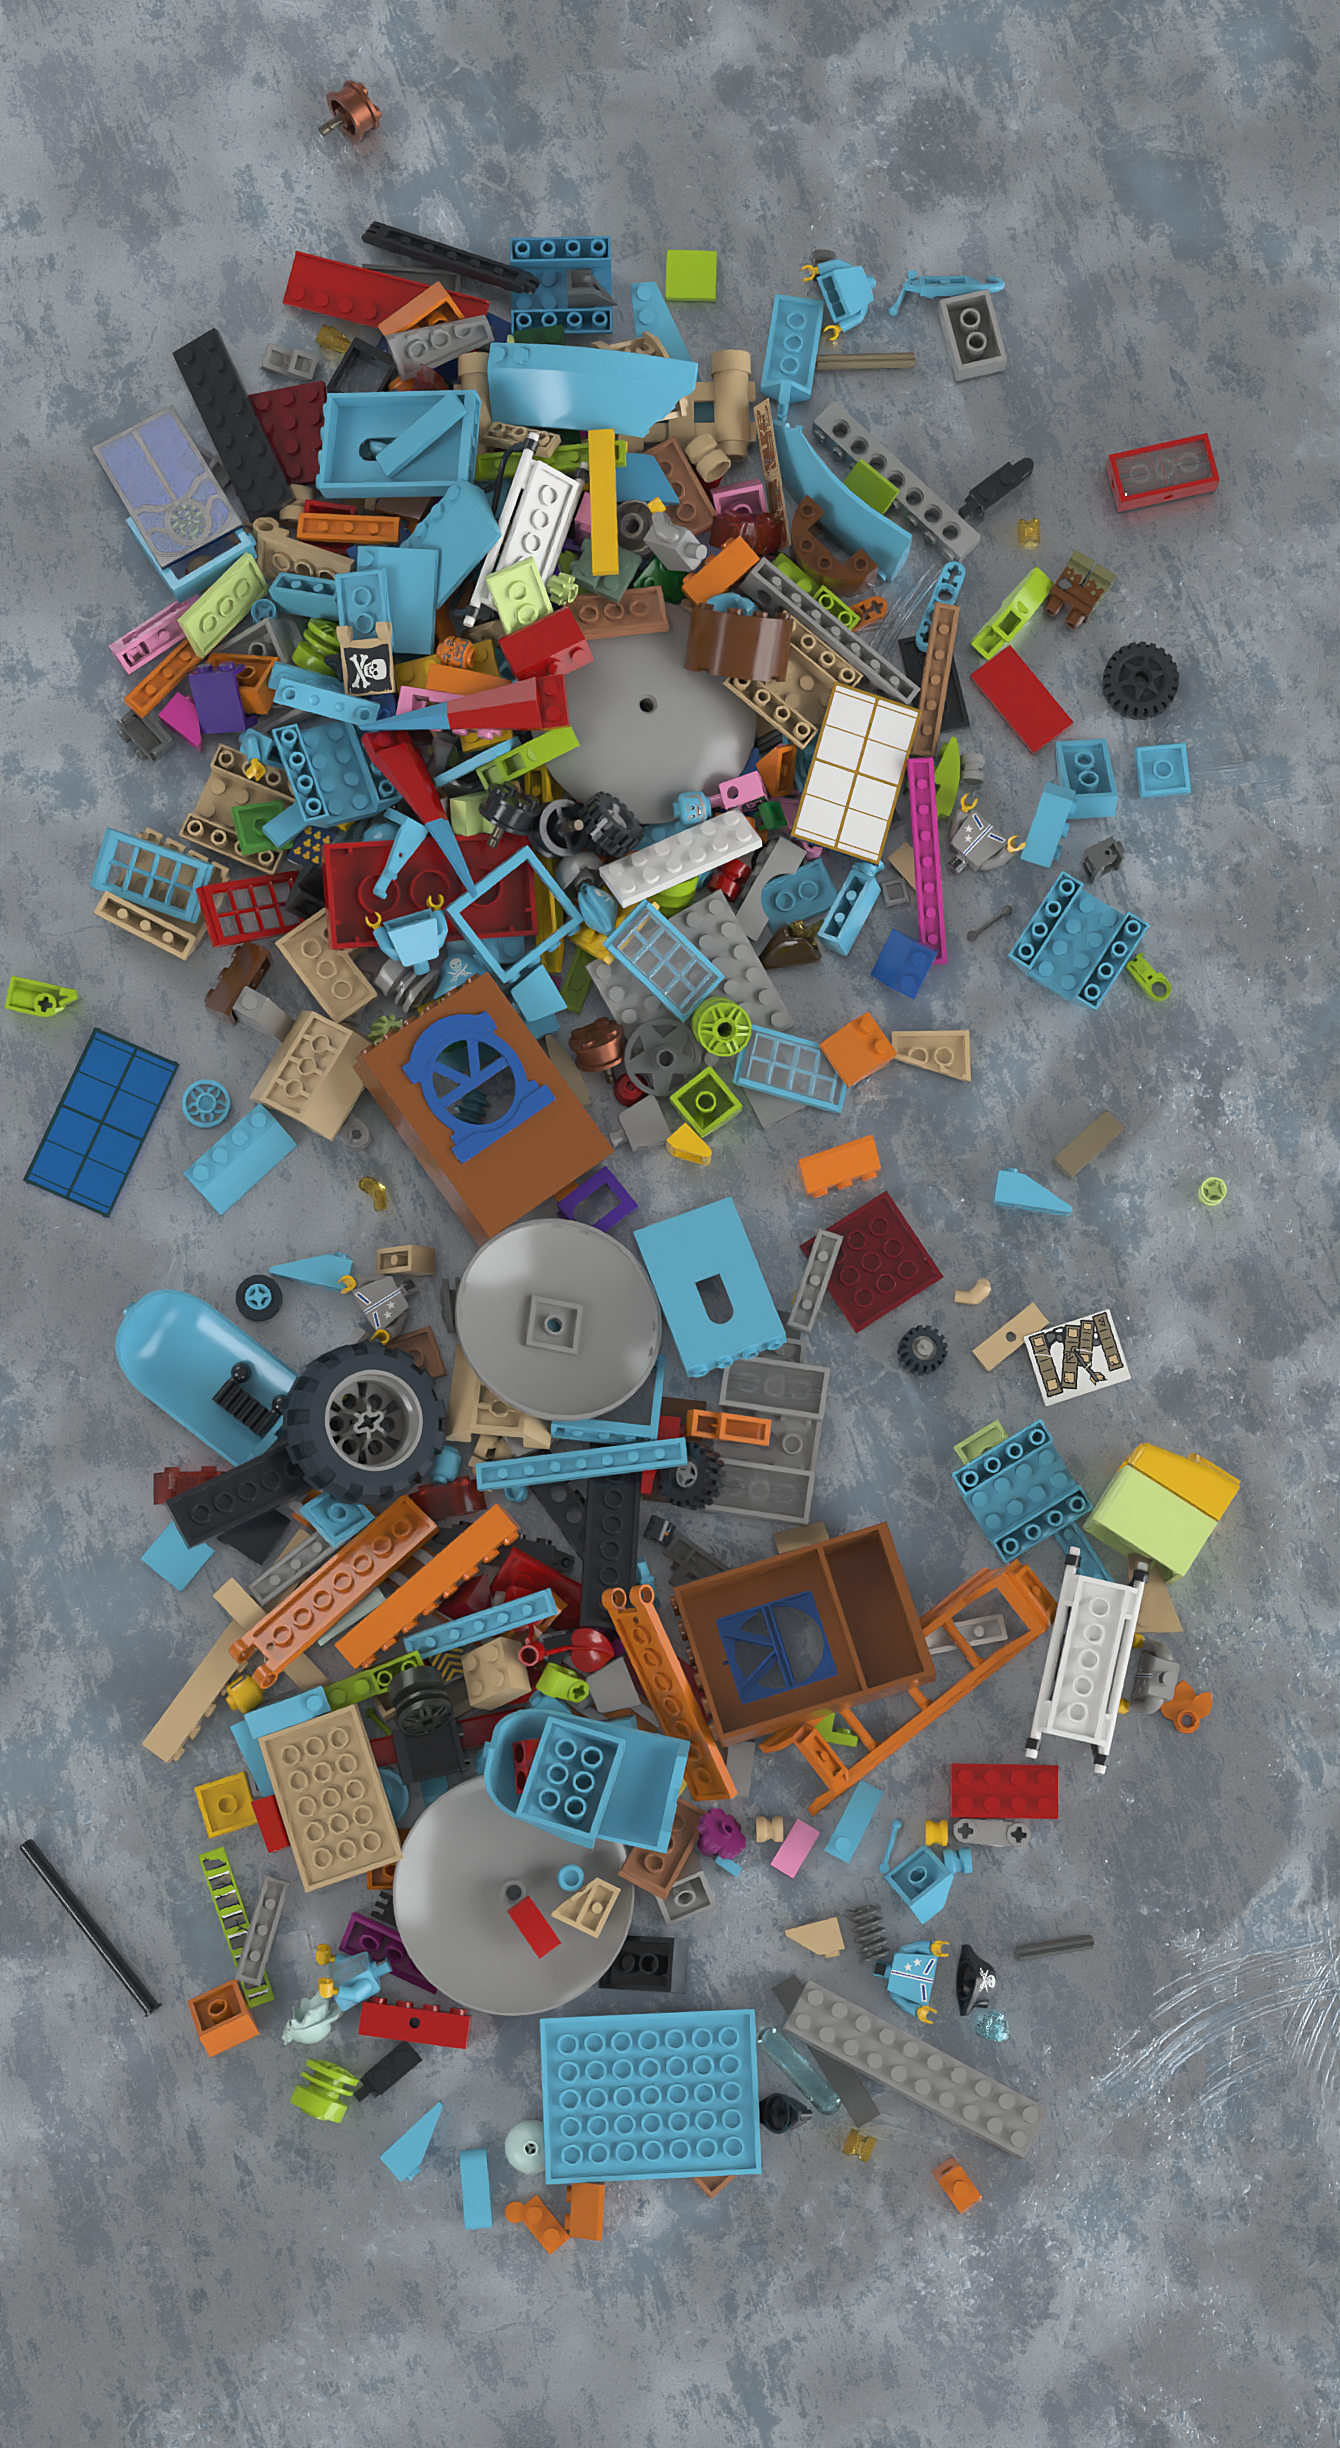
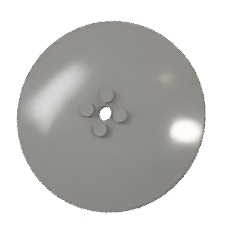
M545 1218L522 1222L503 1230L478 1250L468 1264L458 1287L455 1305L456 1329L468 1364L479 1380L496 1397L509 1406L534 1417L553 1421H578L597 1417L615 1409L628 1400L642 1386L649 1376L659 1353L662 1336L661 1310L649 1276L638 1260L621 1243L601 1230L584 1223L565 1219ZM551 1320L556 1321L560 1326V1331L552 1332L549 1330L547 1322Z

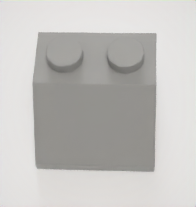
M694 1849L690 1852L666 1900L655 1896L667 1926L717 1906Z

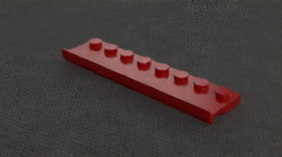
M295 251L282 303L286 306L379 329L377 325L423 293L431 285ZM446 290L465 319L481 315L487 316L490 308L488 300ZM478 348L468 353L478 352Z

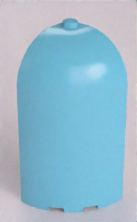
M170 1289L157 1290L148 1293L136 1303L131 1302L123 1311L125 1317L116 1334V1355L122 1371L137 1390L235 1467L265 1454L275 1442L279 1443L287 1433V1431L282 1430L283 1415L279 1416L278 1420L272 1424L261 1439L213 1402L212 1398L224 1383L231 1378L232 1367L236 1363L243 1362L250 1366L252 1375L247 1382L239 1383L238 1386L271 1411L273 1399L277 1395L288 1394L296 1377L300 1376L297 1372L207 1302L189 1293Z
M546 1709L516 1711L508 1714L497 1723L491 1742L485 1741L482 1757L487 1758L484 1771L485 1787L490 1798L502 1811L515 1818L522 1794H516L512 1743L541 1738L548 1716L626 1740L625 1752L596 1838L667 1853L690 1741Z

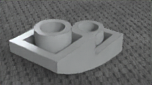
M747 1740L727 1747L725 1766L738 1792L735 1795L737 1797L748 1798L755 1752V1741Z

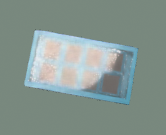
M643 899L602 943L634 977L683 1023L725 977L646 899Z
M753 1024L751 1026V1037L747 1045L738 1054L732 1083L738 1086L839 1114L842 1110L847 1088L820 1049L819 1043Z

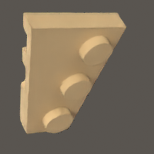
M969 1030L891 1032V1045L898 1053L893 1058L894 1060L968 1083L971 1082Z
M1128 1553V1584L1132 1580L1134 1569H1137L1138 1562L1149 1564L1147 1572L1150 1573L1148 1583L1144 1585L1134 1633L1183 1632L1157 1561L1150 1571V1563L1153 1559H1148L1138 1553Z

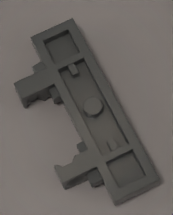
M680 1532L676 1534L663 1552V1555L674 1562L671 1568L676 1572L668 1582L673 1587L679 1586L686 1576L691 1580L693 1577L699 1580L731 1570Z

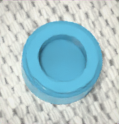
M566 1864L559 1869L557 1882L566 1891H576L584 1883V1873L579 1866Z

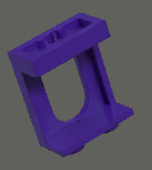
M604 1166L558 1202L557 1208L559 1211L556 1214L560 1219L575 1221L573 1214L575 1207L603 1184L606 1185L620 1204L595 1224L591 1225L592 1227L606 1233L626 1216H631L638 1211V1205L608 1167Z

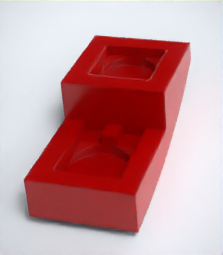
M529 1895L507 1910V1913L539 1959L561 1944V1941Z

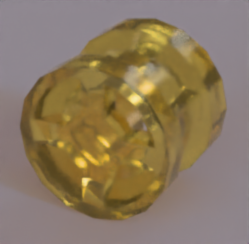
M1032 518L1031 521L1017 520L1019 544H1025L1027 541L1040 543L1039 518Z

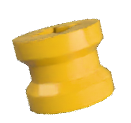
M925 1820V1846H931L933 1843L947 1846V1820H941L940 1822Z

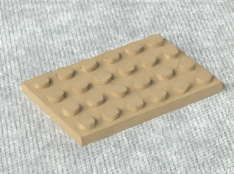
M358 1704L347 1706L258 1738L305 1893L405 1859L401 1852L402 1844Z

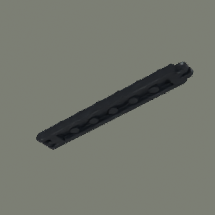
M373 221L361 237L364 243L478 280L482 283L503 288L506 291L518 294L523 292L534 294L540 285V280L533 277L528 271L377 221Z

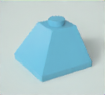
M925 1844L884 1876L922 1925L943 1909L954 1877Z

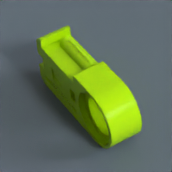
M1139 953L1133 960L1127 963L1125 971L1152 1001H1165L1171 993L1170 982L1161 972L1157 973L1143 958L1144 953ZM1155 983L1163 984L1166 987V994L1156 996L1152 992V985Z

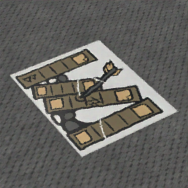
M1109 1309L1024 1336L1045 1406L1131 1379Z

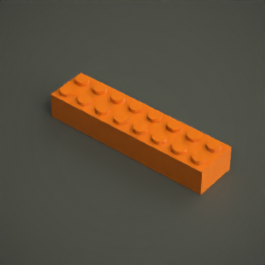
M495 1504L335 1644L336 1648L354 1669L369 1668L379 1659L377 1654L381 1650L384 1652L388 1651L400 1641L397 1638L398 1635L402 1632L408 1634L419 1624L417 1619L422 1614L428 1616L440 1606L437 1603L438 1600L442 1597L446 1599L452 1596L459 1589L457 1584L461 1580L469 1581L480 1571L477 1566L482 1562L485 1564L489 1563L499 1555L497 1549L501 1545L509 1546L520 1536L517 1531L521 1527L501 1504Z

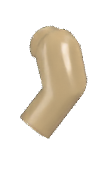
M979 1279L970 1291L956 1289L954 1302L972 1305L979 1304L990 1294V1282L987 1279Z

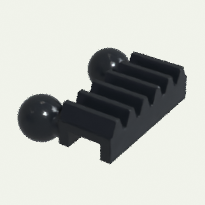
M239 1362L232 1367L231 1378L224 1383L212 1398V1401L262 1439L272 1424L278 1420L280 1415H283V1410L288 1409L290 1399L284 1394L277 1395L272 1401V1410L269 1411L238 1386L239 1383L247 1382L252 1375L250 1366Z

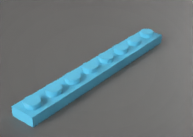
M682 1437L476 1463L478 1491H487L688 1465L686 1439Z

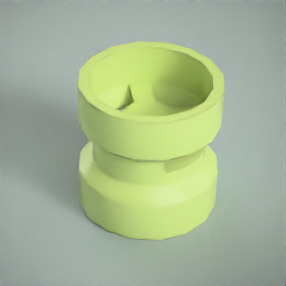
M1210 1177L1199 1187L1198 1198L1206 1206H1216L1226 1196L1227 1186L1222 1179Z

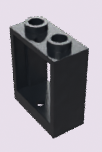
M355 337L326 386L327 393H344L339 388L357 357L387 372L377 392H388L389 388L387 386L398 375L392 355Z

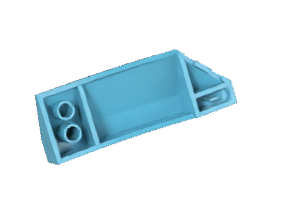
M491 342L487 372L492 423L495 421L522 427L581 431L614 429L615 434L643 438L650 432L649 428L658 420L662 421L676 408L675 404L685 395L688 396L695 390L699 364L690 361L606 349Z
M775 419L772 423L781 481L793 500L799 505L808 494L825 511V514L816 522L823 529L822 533L850 557L861 548L879 566L877 579L880 581L886 580L891 583L908 560L913 535L871 508L850 491L813 450L802 434L803 426L796 425L794 428H789L790 425L787 422Z

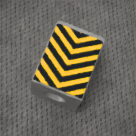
M462 1646L428 1657L432 1666L441 1672L446 1687L465 1678L461 1656L466 1653Z

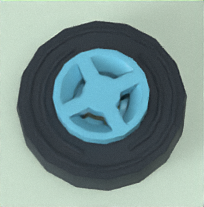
M253 1275L246 1278L239 1285L236 1291V1305L245 1318L252 1321H266L273 1318L279 1312L282 1305V1292L279 1285L272 1278L265 1275Z

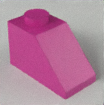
M177 692L158 716L161 723L201 753L204 749L203 737L194 699L188 694L182 696Z

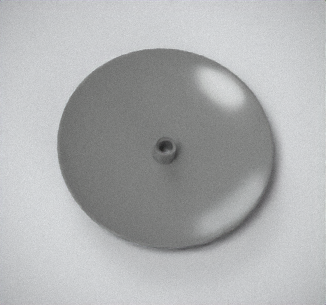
M667 602L664 603L669 631L586 640L594 661L564 675L570 725L580 746L545 763L548 771L558 784L581 804L585 805L597 792L604 791L605 794H611L612 798H618L621 804L624 803L628 811H632L635 815L634 818L638 819L641 824H660L679 820V818H674L673 803L677 802L680 793L702 791L705 797L720 794L719 784L738 778L743 771L754 744L757 727V712L723 684L728 677L710 675L705 671L694 672L684 669L691 613L687 609ZM645 703L649 705L651 712L642 711L639 704ZM551 730L531 731L532 737L535 739Z
M484 1774L451 1788L436 1799L418 1818L401 1848L405 1859L397 1861L393 1881V1908L401 1940L408 1955L425 1978L439 1991L466 2007L485 2013L507 2016L531 2015L559 2007L584 1993L603 1976L619 1954L627 1937L634 1910L635 1886L632 1882L618 1875L629 1854L626 1845L596 1838L593 1849L567 1842L533 1825L518 1820L502 1811L490 1798L485 1787ZM566 1864H574L582 1869L584 1883L581 1888L597 1877L621 1889L598 1938L550 1916L554 1909L578 1891H566L557 1882V1873ZM513 1884L518 1885L520 1888L519 1897L514 1900L509 1899L506 1895L507 1888ZM528 1895L561 1941L560 1945L540 1959L507 1913L508 1909Z

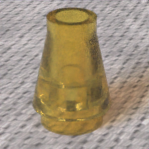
M325 324L322 325L315 339L320 348L344 355L352 343L332 325L327 326Z

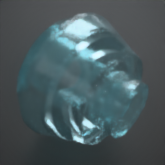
M989 2011L988 2015H982L974 2030L976 2035L983 2038L1006 2042L1010 2038L1009 2021L1004 2020L1005 2014Z

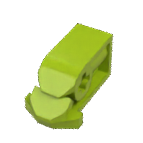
M11 975L4 1008L40 1017H54L65 1011L67 1005L78 1000V990ZM48 1000L52 1003V1008L46 1009L45 1006H42V1002Z

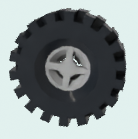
M604 791L597 792L579 810L580 814L578 816L583 822V826L586 827V833L591 834V839L594 842L597 841L600 844L599 847L603 850L607 849L611 855L615 854L616 857L621 856L622 858L627 856L644 838L643 827L639 826L641 823L638 819L634 818V813L632 811L629 812L624 803L621 804L618 798H612L609 793L605 794Z
M686 1441L688 1465L658 1469L657 1475H661V1479L657 1480V1484L663 1487L659 1491L661 1495L666 1496L665 1500L678 1507L697 1511V1509H705V1504L712 1505L714 1503L712 1498L720 1496L721 1493L718 1492V1488H723L725 1482H721V1477H726V1471L721 1470V1467L725 1466L723 1460H719L721 1455L714 1451L712 1447Z

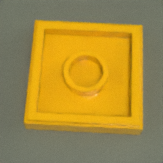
M246 1771L194 1787L209 1839L258 1824L251 1805L254 1798Z

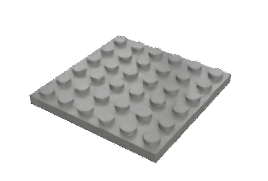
M721 889L712 892L667 918L725 976L705 999L713 996H724L733 1000L748 1014L753 1025L778 1032H783L795 1025ZM656 924L641 933V935L648 941L660 926ZM664 931L652 946L664 956L676 941ZM634 937L622 951L631 959L643 944ZM680 946L669 958L668 962L680 972L692 957ZM648 949L635 964L647 975L660 960ZM598 958L585 965L614 1020L618 1025H623V1036L626 1041H628L631 1034L640 1025L657 1018L676 1020L691 1030V1017L693 1013L684 1023L681 1022L616 958L610 965H607ZM696 962L684 977L696 987L708 973ZM663 965L651 979L663 990L675 975ZM679 981L667 995L679 1006L691 993V990ZM725 1022L721 1023L718 1026L717 1030L722 1029L725 1025ZM668 1024L651 1026L662 1037L676 1028V1026ZM639 1036L632 1046L634 1056L644 1051ZM687 1037L681 1052L694 1061V1049L689 1037ZM758 1037L756 1045L768 1039ZM699 1043L701 1062L697 1075L709 1066L714 1071L729 1063L728 1061L737 1057L739 1053L731 1056H717L708 1052ZM645 1073L648 1081L650 1082L653 1088L651 1074ZM673 1073L669 1089L680 1085L689 1074ZM657 1096V1097H658L659 1100L662 1102L663 1100L667 1099V1098L670 1097V1096Z

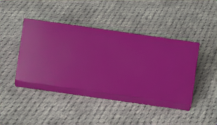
M357 1911L352 1913L338 1950L351 1956L368 1952L373 1961L386 1956L392 1967V1971L389 1972L390 1974L436 1994L438 1989L418 1970L408 1955L398 1930Z

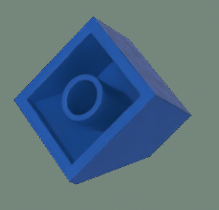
M893 928L870 975L888 987L915 999L939 950Z

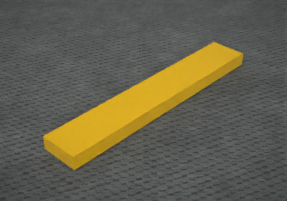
M614 429L588 430L593 576L619 574L615 432Z

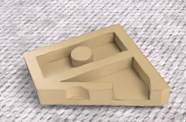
M595 1877L554 1909L550 1916L598 1938L621 1889Z

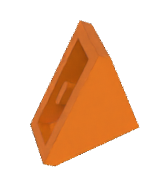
M794 743L775 747L755 764L772 797L793 793L797 745Z

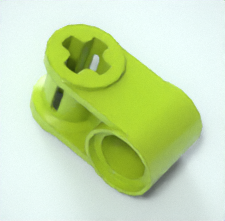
M551 1662L547 1663L536 1685V1688L547 1696L558 1697L574 1703L583 1701L589 1693L588 1683L578 1679V1675L574 1670Z

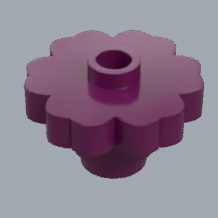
M710 1808L698 1819L697 1829L701 1834L697 1841V1847L703 1855L707 1857L719 1855L722 1859L732 1860L746 1848V1837L741 1833V1825L732 1815H726L720 1808Z

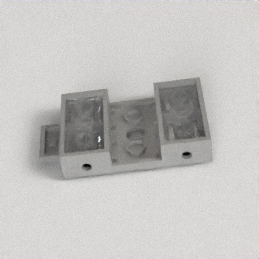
M786 1338L787 1342L783 1343L778 1349H766L758 1352V1355L751 1359L742 1358L733 1361L732 1365L724 1368L717 1413L723 1412L772 1420L770 1432L775 1435L777 1443L772 1450L763 1451L757 1445L713 1440L712 1448L721 1455L719 1460L724 1461L725 1466L721 1467V1470L726 1471V1477H721V1482H725L723 1488H718V1492L721 1493L720 1496L712 1498L714 1501L712 1505L705 1504L706 1508L703 1511L807 1527L831 1369L804 1364L807 1341Z

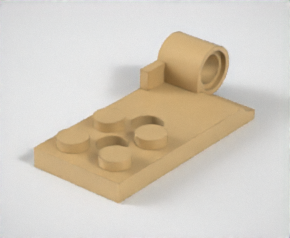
M261 517L253 522V538L257 543L253 547L257 551V566L266 579L274 581L278 574L283 572L335 580L334 574L354 572L355 560L288 538L290 531L279 528L278 522L273 518ZM301 564L306 565L310 571H306ZM325 572H328L333 579L328 578Z

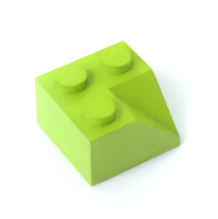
M711 1066L707 1067L669 1097L670 1105L701 1138L724 1126L742 1111L743 1106Z

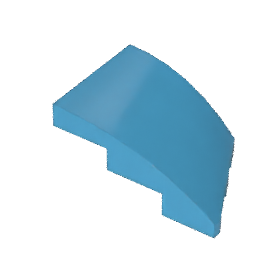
M626 453L627 467L616 468L617 505L634 499L649 503L656 497H659L664 506L680 505L679 498L654 456Z

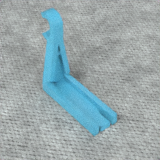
M387 808L383 816L401 825V827L398 829L386 866L373 890V894L382 899H385L387 896L385 891L391 880L397 878L399 870L429 832L425 826L391 808Z

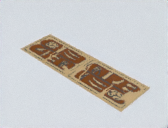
M769 398L753 408L775 550L781 551L791 545L770 403Z

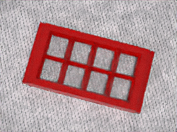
M299 870L275 873L274 876L269 874L196 888L212 947L219 948L285 936L306 920L286 911L284 908L290 890L300 874Z

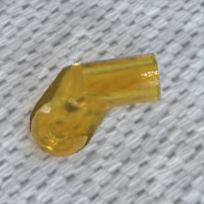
M373 1177L361 1178L358 1182L359 1189L373 1197L374 1211L387 1210L384 1185Z

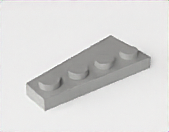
M485 315L385 335L397 371L403 382L494 341Z

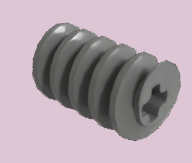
M867 1905L847 1910L856 1914L849 1919V1922L858 1923V1926L851 1930L853 1933L860 1934L854 1940V1943L863 1945V1947L856 1951L857 1954L865 1955V1958L858 1961L859 1964L883 1959L884 1956L891 1952L890 1948L882 1947L888 1942V1938L880 1937L886 1931V1928L877 1926V1924L884 1920L882 1916H875L881 1910V1906Z

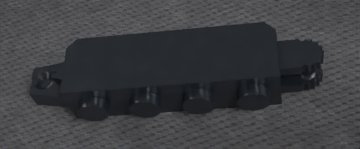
M459 1521V1525L453 1524L452 1529L440 1528L438 1526L440 1531L431 1540L448 1546L473 1523ZM518 1533L520 1536L509 1546L503 1544L497 1549L499 1555L491 1562L481 1563L500 1568L514 1546L558 1572H571L574 1556L557 1550L556 1546L552 1545V1540L537 1537L536 1542L526 1540L527 1535Z

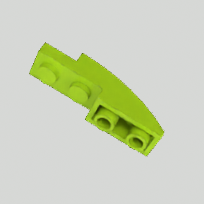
M780 553L772 562L776 568L850 630L861 619L824 585L819 586L783 553Z
M1035 566L1001 603L1003 606L968 643L989 661L1005 642L1009 643L1027 623L1050 592L1054 582Z
M571 725L567 728L554 729L475 770L486 792H488L490 784H502L504 781L509 782L580 746V743Z
M953 736L949 743H943L938 754L942 759L938 766L934 765L935 791L938 792L936 793L937 820L939 819L948 823L953 810L960 779L959 748L957 738Z
M418 1649L372 1665L369 1668L357 1671L346 1678L322 1687L331 1709L330 1712L353 1705L374 1695L385 1693L388 1691V1684L396 1675L413 1667L424 1666Z

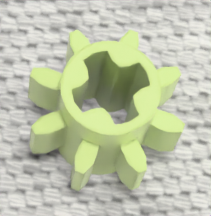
M562 572L558 576L553 575L546 587V592L551 594L549 600L565 606L566 601L569 603L573 602L578 593V585L573 583L575 577Z

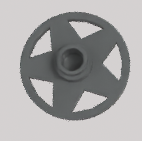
M668 1018L652 1019L640 1025L629 1037L624 1050V1065L630 1080L640 1090L655 1096L673 1095L696 1077L701 1062L700 1046L693 1032L684 1024ZM668 1024L676 1026V1028L662 1037L651 1026ZM639 1036L644 1051L630 1059L632 1046ZM687 1037H689L694 1049V1061L681 1052ZM634 1073H650L654 1090L643 1085ZM673 1073L689 1074L680 1085L669 1089Z

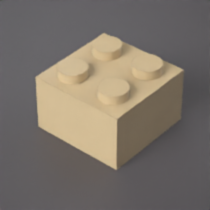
M499 1637L461 1656L470 1706L491 1711L531 1692L526 1666L521 1663L518 1656L519 1650L522 1648L520 1641Z

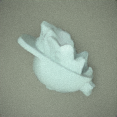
M319 1991L311 1999L304 1997L299 2008L292 2007L294 2018L285 2025L282 2036L284 2044L287 2045L291 2040L303 2044L319 2042L329 2034L331 2022L340 2018L345 2011L342 2012L337 2002L329 2004L330 1997L323 1998Z

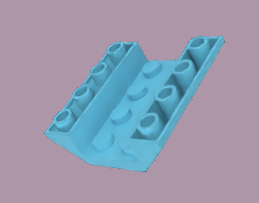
M338 721L299 731L297 724L272 729L276 746L304 824L328 828L375 816L402 800L403 796L370 760L361 741L365 733L379 732V730L363 731L358 728L359 725L345 721Z
M1062 871L1009 953L1008 958L1028 977L1072 1004L1096 1011L1150 924L1129 911L1125 916L1083 890L1084 884Z
M1041 1418L951 1473L961 1498L985 1538L1005 1564L1094 1509L1083 1488L1076 1484L1052 1444L1054 1440Z

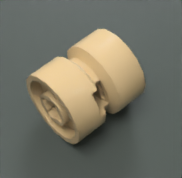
M709 433L698 436L685 449L686 457L691 464L696 466L697 472L705 482L709 483L719 479L731 466V461L724 451L719 449V445Z
M291 484L290 486L297 500L280 510L278 522L287 528L298 529L299 513L304 512L305 500H315L316 492L307 486Z
M481 1434L473 1456L486 1462L489 1460L500 1461L514 1458L505 1440L499 1435Z

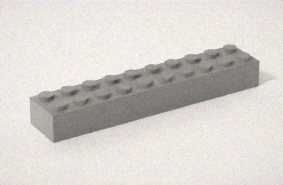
M811 1980L805 1983L782 2028V2031L1017 2159L1025 2157L1048 2110Z

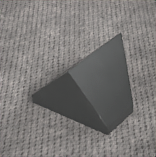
M591 268L566 270L568 308L618 306L591 274Z

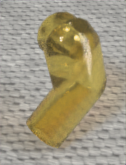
M802 919L796 920L790 924L793 930L791 933L796 937H816L825 920L820 919L808 926L804 925Z

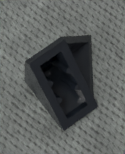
M571 1628L539 1635V1641L546 1650L572 1645V1633L578 1629ZM569 1650L545 1656L546 1665L548 1662L561 1666Z

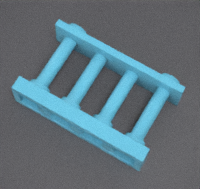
M277 661L274 662L268 681V688L276 690L273 702L359 726L376 721L380 703L369 701L368 695L354 697L345 694L344 682L341 683L339 678Z

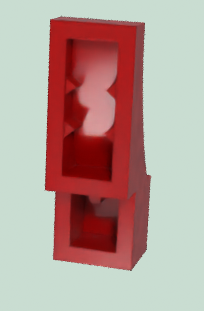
M660 1415L657 1441L684 1437L685 1425L680 1424L681 1418ZM658 1469L643 1471L641 1495L651 1496Z

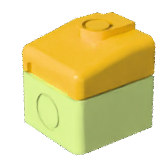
M1144 1442L1127 1455L1086 1519L1082 1529L1126 1558H1128V1553H1138L1143 1557L1153 1559L1150 1563V1571L1157 1561L1164 1582L1170 1586L1184 1577L1239 1490L1241 1481L1198 1454L1190 1452L1186 1458Z

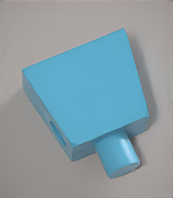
M543 964L539 965L510 990L515 999L510 1004L518 1015L523 1013L528 1023L567 1008L564 999Z

